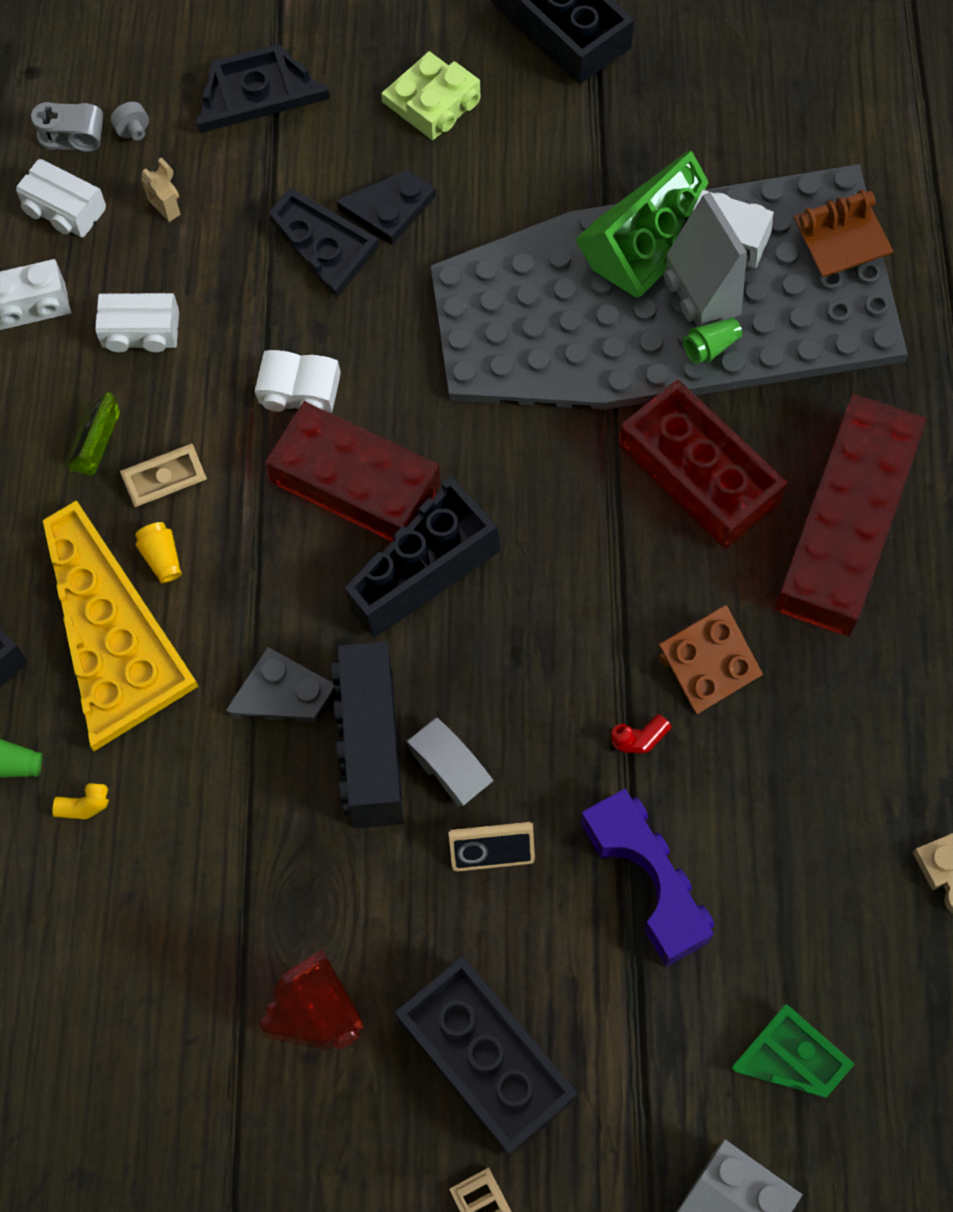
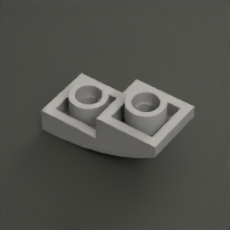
M434 718L404 742L428 775L434 774L458 807L464 806L494 781L463 742L438 718Z

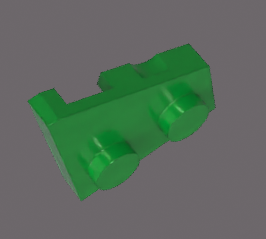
M785 1004L732 1066V1069L740 1074L827 1098L855 1063L790 1006Z

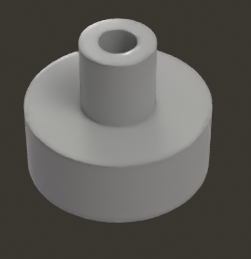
M127 102L114 110L111 115V123L119 136L140 140L145 136L144 130L149 124V117L140 103Z

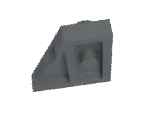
M268 647L226 711L232 718H241V715L262 716L265 720L281 721L291 718L297 722L316 723L336 693L335 685L329 680Z

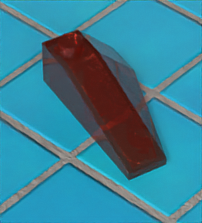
M322 949L281 976L273 993L276 1001L267 1006L265 1011L268 1016L262 1018L259 1023L269 1039L323 1050H329L334 1046L338 1050L345 1048L360 1036L358 1030L364 1027L358 1012Z

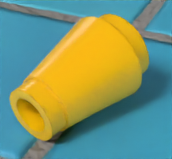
M157 522L147 525L136 532L137 542L135 546L158 577L160 583L173 581L182 575L171 529H167L163 522Z

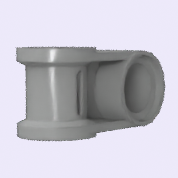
M45 102L37 105L32 110L31 120L35 128L38 129L37 139L39 144L45 149L92 152L100 147L103 112L97 106L88 103L58 104ZM49 112L52 113L53 119H50ZM48 133H50L52 140H49Z

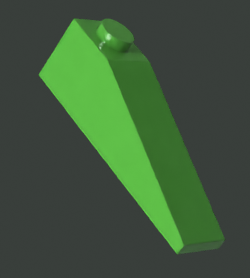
M688 151L597 218L575 239L594 272L634 297H641L663 275L667 265L665 263L667 253L678 237L686 218H689L702 190H705L709 183L693 152Z

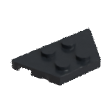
M280 44L212 61L208 74L209 83L205 86L202 97L204 103L201 115L197 116L196 121L199 132L202 133L330 99L329 89L324 82L319 84L309 75V69L299 61L293 60L290 53Z

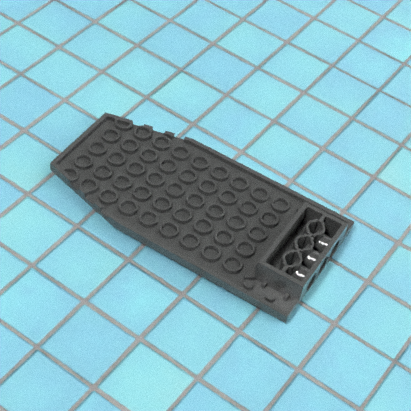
M860 164L705 189V191L712 193H723L731 199L747 204H758L774 212L772 232L756 269L746 266L742 313L734 317L741 326L742 337L707 364L703 362L695 364L685 353L683 337L688 335L691 328L697 326L694 321L689 322L686 319L680 304L682 300L676 291L672 293L668 289L663 275L641 297H634L594 272L575 241L597 218L616 204L570 211L431 265L450 401L499 403L500 400L519 401V405L534 406V402L556 403V407L572 408L574 404L591 405V409L607 410L906 362L908 352L884 258L881 257L822 278L793 219L794 215L803 213L806 208L814 209L823 206L829 200L835 202L838 197L847 198L857 194L861 189L867 192ZM686 218L682 228L684 227L689 218Z

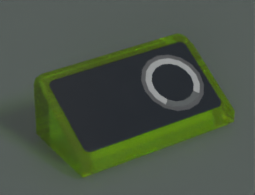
M106 392L93 405L68 464L70 470L91 476L96 473L120 415V410L112 393Z

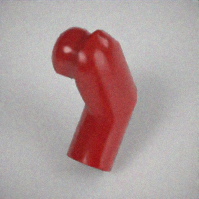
M656 714L642 730L632 729L629 726L626 727L625 724L616 725L611 731L613 746L622 753H648L672 727L663 716Z

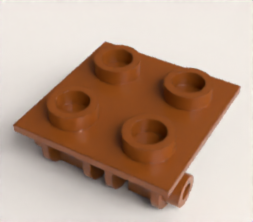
M861 189L855 195L847 198L838 197L835 202L829 200L823 206L814 209L809 207L803 213L793 216L822 278L893 253V249L871 206L876 204L872 191L865 192V190Z
M727 605L720 607L658 644L662 650L658 654L661 664L665 668L671 667L695 714H699L763 675Z

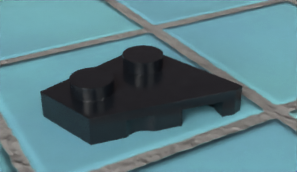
M406 170L340 198L337 201V206L340 212L393 245L436 197V188Z

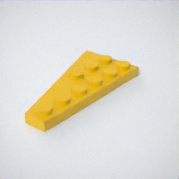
M76 500L44 519L43 524L57 580L58 595L64 613L63 619L74 671L80 689L82 709L87 722L90 747L93 751H96L199 686Z

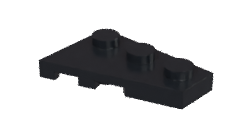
M292 188L287 190L269 212L270 221L336 298L379 247L378 238Z

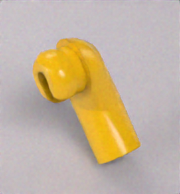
M89 783L85 787V797H55L53 817L89 819L108 805L109 799H106L108 793L107 786Z

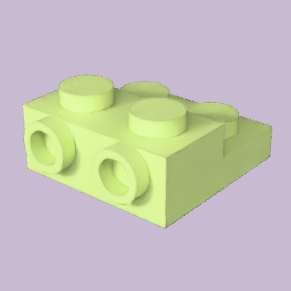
M429 51L381 93L382 102L433 141L442 132L449 131L465 111L472 110L478 104L481 97L480 80L454 61L447 65Z

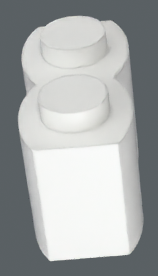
M280 350L264 351L255 387V394L259 404H262L268 410L276 412L296 408L308 416L332 413L341 374L338 360L319 355L300 356Z

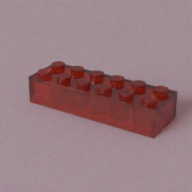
M854 393L852 394L775 605V611L850 637L859 619L927 420L926 417Z

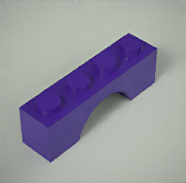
M623 789L583 811L580 824L600 858L618 857L630 860L641 866L651 877L657 893V906L655 912L647 921L644 932L665 967H668L708 944L714 935L711 929L715 925L708 910L702 904L697 906L689 894L692 886L686 874L681 868L675 870L667 858L670 851L661 834L658 832L653 834L645 822L648 819V814L641 801L637 797L631 799L627 790Z

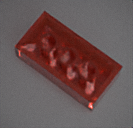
M679 379L675 380L621 424L619 447L725 550L781 503L788 482Z
M303 401L265 461L271 483L392 542L396 532L402 526L407 527L419 514V508L428 498L433 499L441 486L439 464L306 401Z

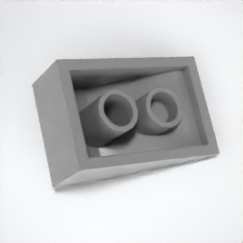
M710 192L701 197L668 251L666 271L663 272L668 289L672 293L676 291L682 300L680 304L684 316L689 322L694 321L697 327L726 320L730 317L734 318L742 313L747 251Z
M724 1140L718 1145L676 1212H792L803 1194L730 1142Z

